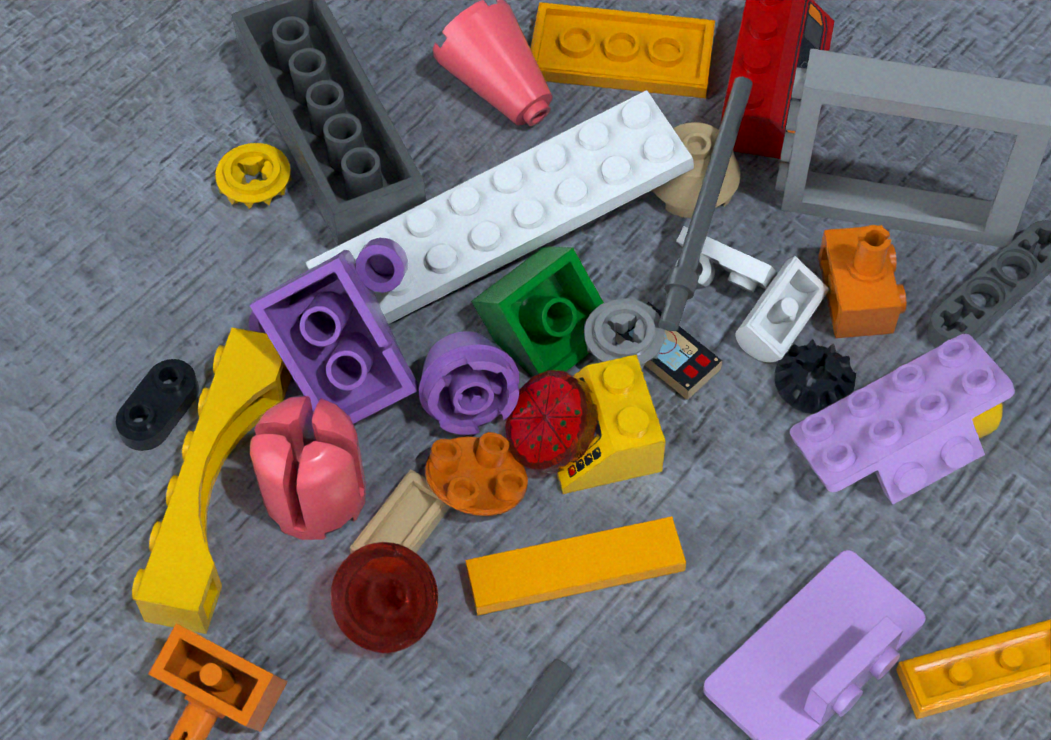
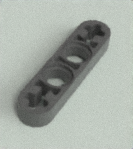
M1037 221L1030 225L936 307L927 328L928 340L935 348L961 334H969L976 340L1051 273V245L1045 246L1038 253L1037 258L1033 255L1037 243L1041 245L1047 241L1051 243V221ZM1009 264L1018 265L1026 271L1028 277L1020 280L1011 279L1005 275L1002 267ZM974 292H986L995 299L996 305L988 308L980 307L971 300L970 295ZM961 313L965 317L960 330L954 328L947 332L942 328L943 325L947 327L952 326L959 320Z

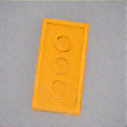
M539 2L530 49L546 82L639 92L647 90L649 93L706 99L715 20Z

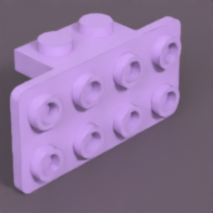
M961 334L915 360L900 366L871 384L854 391L849 396L825 409L810 415L803 421L795 424L791 428L790 434L794 443L828 491H840L875 472L884 494L892 504H895L984 456L985 453L972 418L1011 398L1015 393V389L1011 379L969 334Z
M850 550L842 551L705 680L704 694L752 740H809L835 713L842 717L856 704L863 694L860 688L870 678L874 676L877 680L881 679L895 665L900 657L898 651L923 627L926 619L925 614L855 552Z

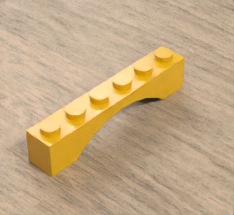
M231 327L225 346L219 345L216 350L213 362V372L215 374L210 388L205 387L201 392L198 402V423L195 431H188L185 436L182 448L183 465L179 476L173 475L169 481L166 492V504L168 507L163 521H157L152 528L149 540L151 554L145 569L140 568L132 586V598L136 601L145 622L173 628L177 623L193 632L207 634L222 589V583L211 557L207 540V511L213 486L225 460L239 441L257 425L261 416L268 409L284 401L292 377L266 333Z

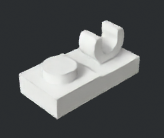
M683 226L676 241L682 247L688 228ZM706 236L698 262L703 267L698 280L700 285L707 287L713 281L715 275L713 263L722 266L730 273L727 281L754 293L757 286L767 289L777 275V271L771 265Z

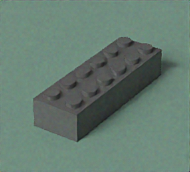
M270 0L231 14L239 52L338 246L426 202L424 179L325 0Z

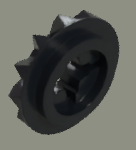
M813 339L807 345L800 347L793 343L783 358L778 360L774 373L775 386L783 400L793 408L810 414H815L852 394L856 380V373L853 372L850 366L849 356H842L837 353L834 343L829 347L816 345ZM823 366V378L817 379L815 383L812 382L809 388L806 387L808 372L814 371L816 367Z

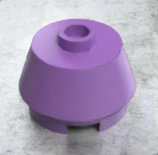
M469 331L453 333L440 339L429 350L420 380L419 399L423 409L432 418L439 421L440 427L443 430L460 435L480 433L479 425L491 422L499 415H502L504 421L512 413L519 398V371L514 360L484 335Z

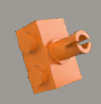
M882 225L824 230L818 261L823 283L829 288L826 298L835 339L894 334L899 314H904L906 311L904 286L896 284L894 276L897 264L895 248L891 244V239H888L890 238V233Z
M177 623L148 673L152 677L186 694L184 699L188 701V704L168 740H206L218 717L224 719L225 716L248 728L261 732L288 682Z

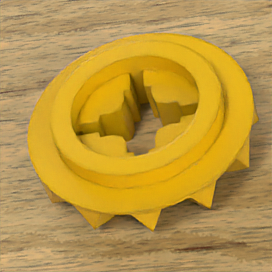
M248 143L233 148L221 158L215 171L219 193L227 196L231 205L241 202L249 209H251L254 203L265 202L270 206L274 196L285 195L286 185L289 181H292L290 164L287 157L279 149L263 143ZM258 172L262 173L263 180L253 179L249 183L246 182V174L255 176Z

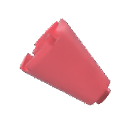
M484 0L476 2L457 15L444 28L442 33L447 39L441 48L435 42L433 57L442 67L516 125H524L526 123L529 126L536 125L549 114L551 110L549 104L553 96L510 5L505 0H496L497 4L490 6Z

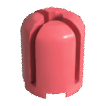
M309 396L290 397L268 409L254 428L256 436H253L250 441V457L264 506L268 515L280 526V530L301 540H323L326 538L325 533L341 528L351 518H353V521L357 520L365 504L366 481L358 435L350 416L336 404L322 398L317 403L313 413Z

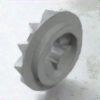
M614 299L601 304L589 315L585 324L584 337L587 352L592 353L599 363L637 354L642 369L646 362L652 358H658L665 340V329L659 326V314L649 305L634 299ZM635 326L633 331L634 343L625 340L621 344L614 346L616 341L615 331L624 334L628 329L631 330Z

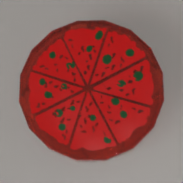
M547 370L533 376L519 389L517 404L512 413L507 417L505 425L509 449L516 461L538 473L555 474L564 470L561 467L566 466L569 462L576 463L585 454L594 438L598 421L597 405L592 403L589 392H593L587 383L565 371Z

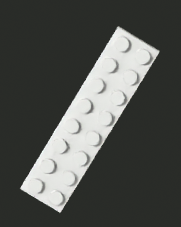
M646 90L305 263L308 269H311L343 250H349L356 260L364 245L372 239L380 237L397 242L406 253L408 270L400 285L394 290L384 293L375 292L379 306L387 323L390 324L694 169L693 157Z

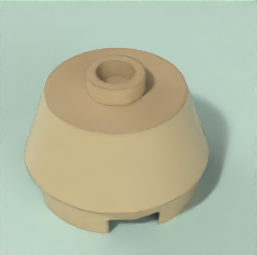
M699 122L685 123L673 128L693 157L694 169L651 190L666 203L665 209L668 212L684 218H692L719 131L711 125ZM733 151L715 208L721 204L725 207L730 202L740 183V167Z

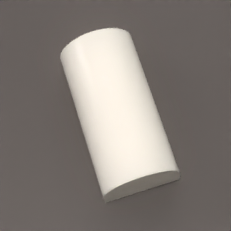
M796 256L788 259L736 331L735 336L738 344L747 354L762 362L772 363L781 360L821 303L829 288Z

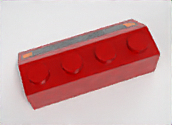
M746 0L721 117L722 122L735 78L746 77L750 79L753 86L733 151L781 159L785 132L795 133V131L786 130L791 100L801 102V99L791 98L796 69H807L811 48L824 51L830 50L835 22L814 0Z

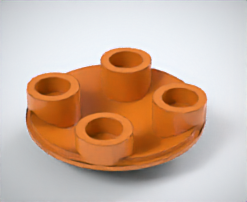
M494 432L485 433L480 438L458 437L439 439L433 443L430 455L426 461L425 475L431 490L444 503L464 513L480 516L505 513L516 507L522 501L527 491L528 477L524 466L509 451L508 440Z

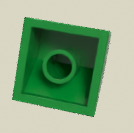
M543 247L471 301L494 342L537 382L551 376L550 384L552 376L555 378L560 377L589 354L584 337L585 324L589 315L604 303L573 247Z

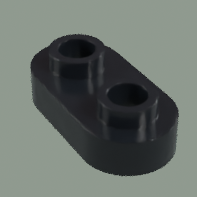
M168 359L157 363L149 370L117 412L115 422L120 438L127 447L138 451H146L158 447L166 440L194 403L199 393V384L194 369L188 363L179 359ZM178 378V379H177L175 382H173V383H170V384H165V383H164V382H165L166 380H168V379ZM148 415L146 420L134 422L138 416Z

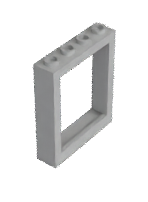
M810 49L807 69H796L791 98L801 99V102L791 100L786 130L795 131V133L785 132L780 161L790 163L780 162L775 190L784 191L782 211L866 225H882L884 228L1003 248L1012 242L1051 137V86ZM821 104L1015 134L1016 137L994 200L974 199L808 171Z

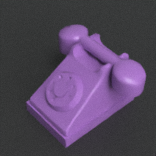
M381 237L372 239L364 245L356 260L349 250H343L334 257L254 299L249 305L252 309L249 316V330L268 335L303 395L310 397L313 411H315L317 403L322 398L339 406L350 416L353 424L417 392L419 383L407 365L375 296V292L384 293L394 290L400 285L408 270V259L404 249L391 239Z

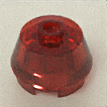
M377 542L355 550L339 566L331 586V607L339 628L353 643L373 652H397L415 644L431 627L438 608V589L431 568L417 553L400 544Z

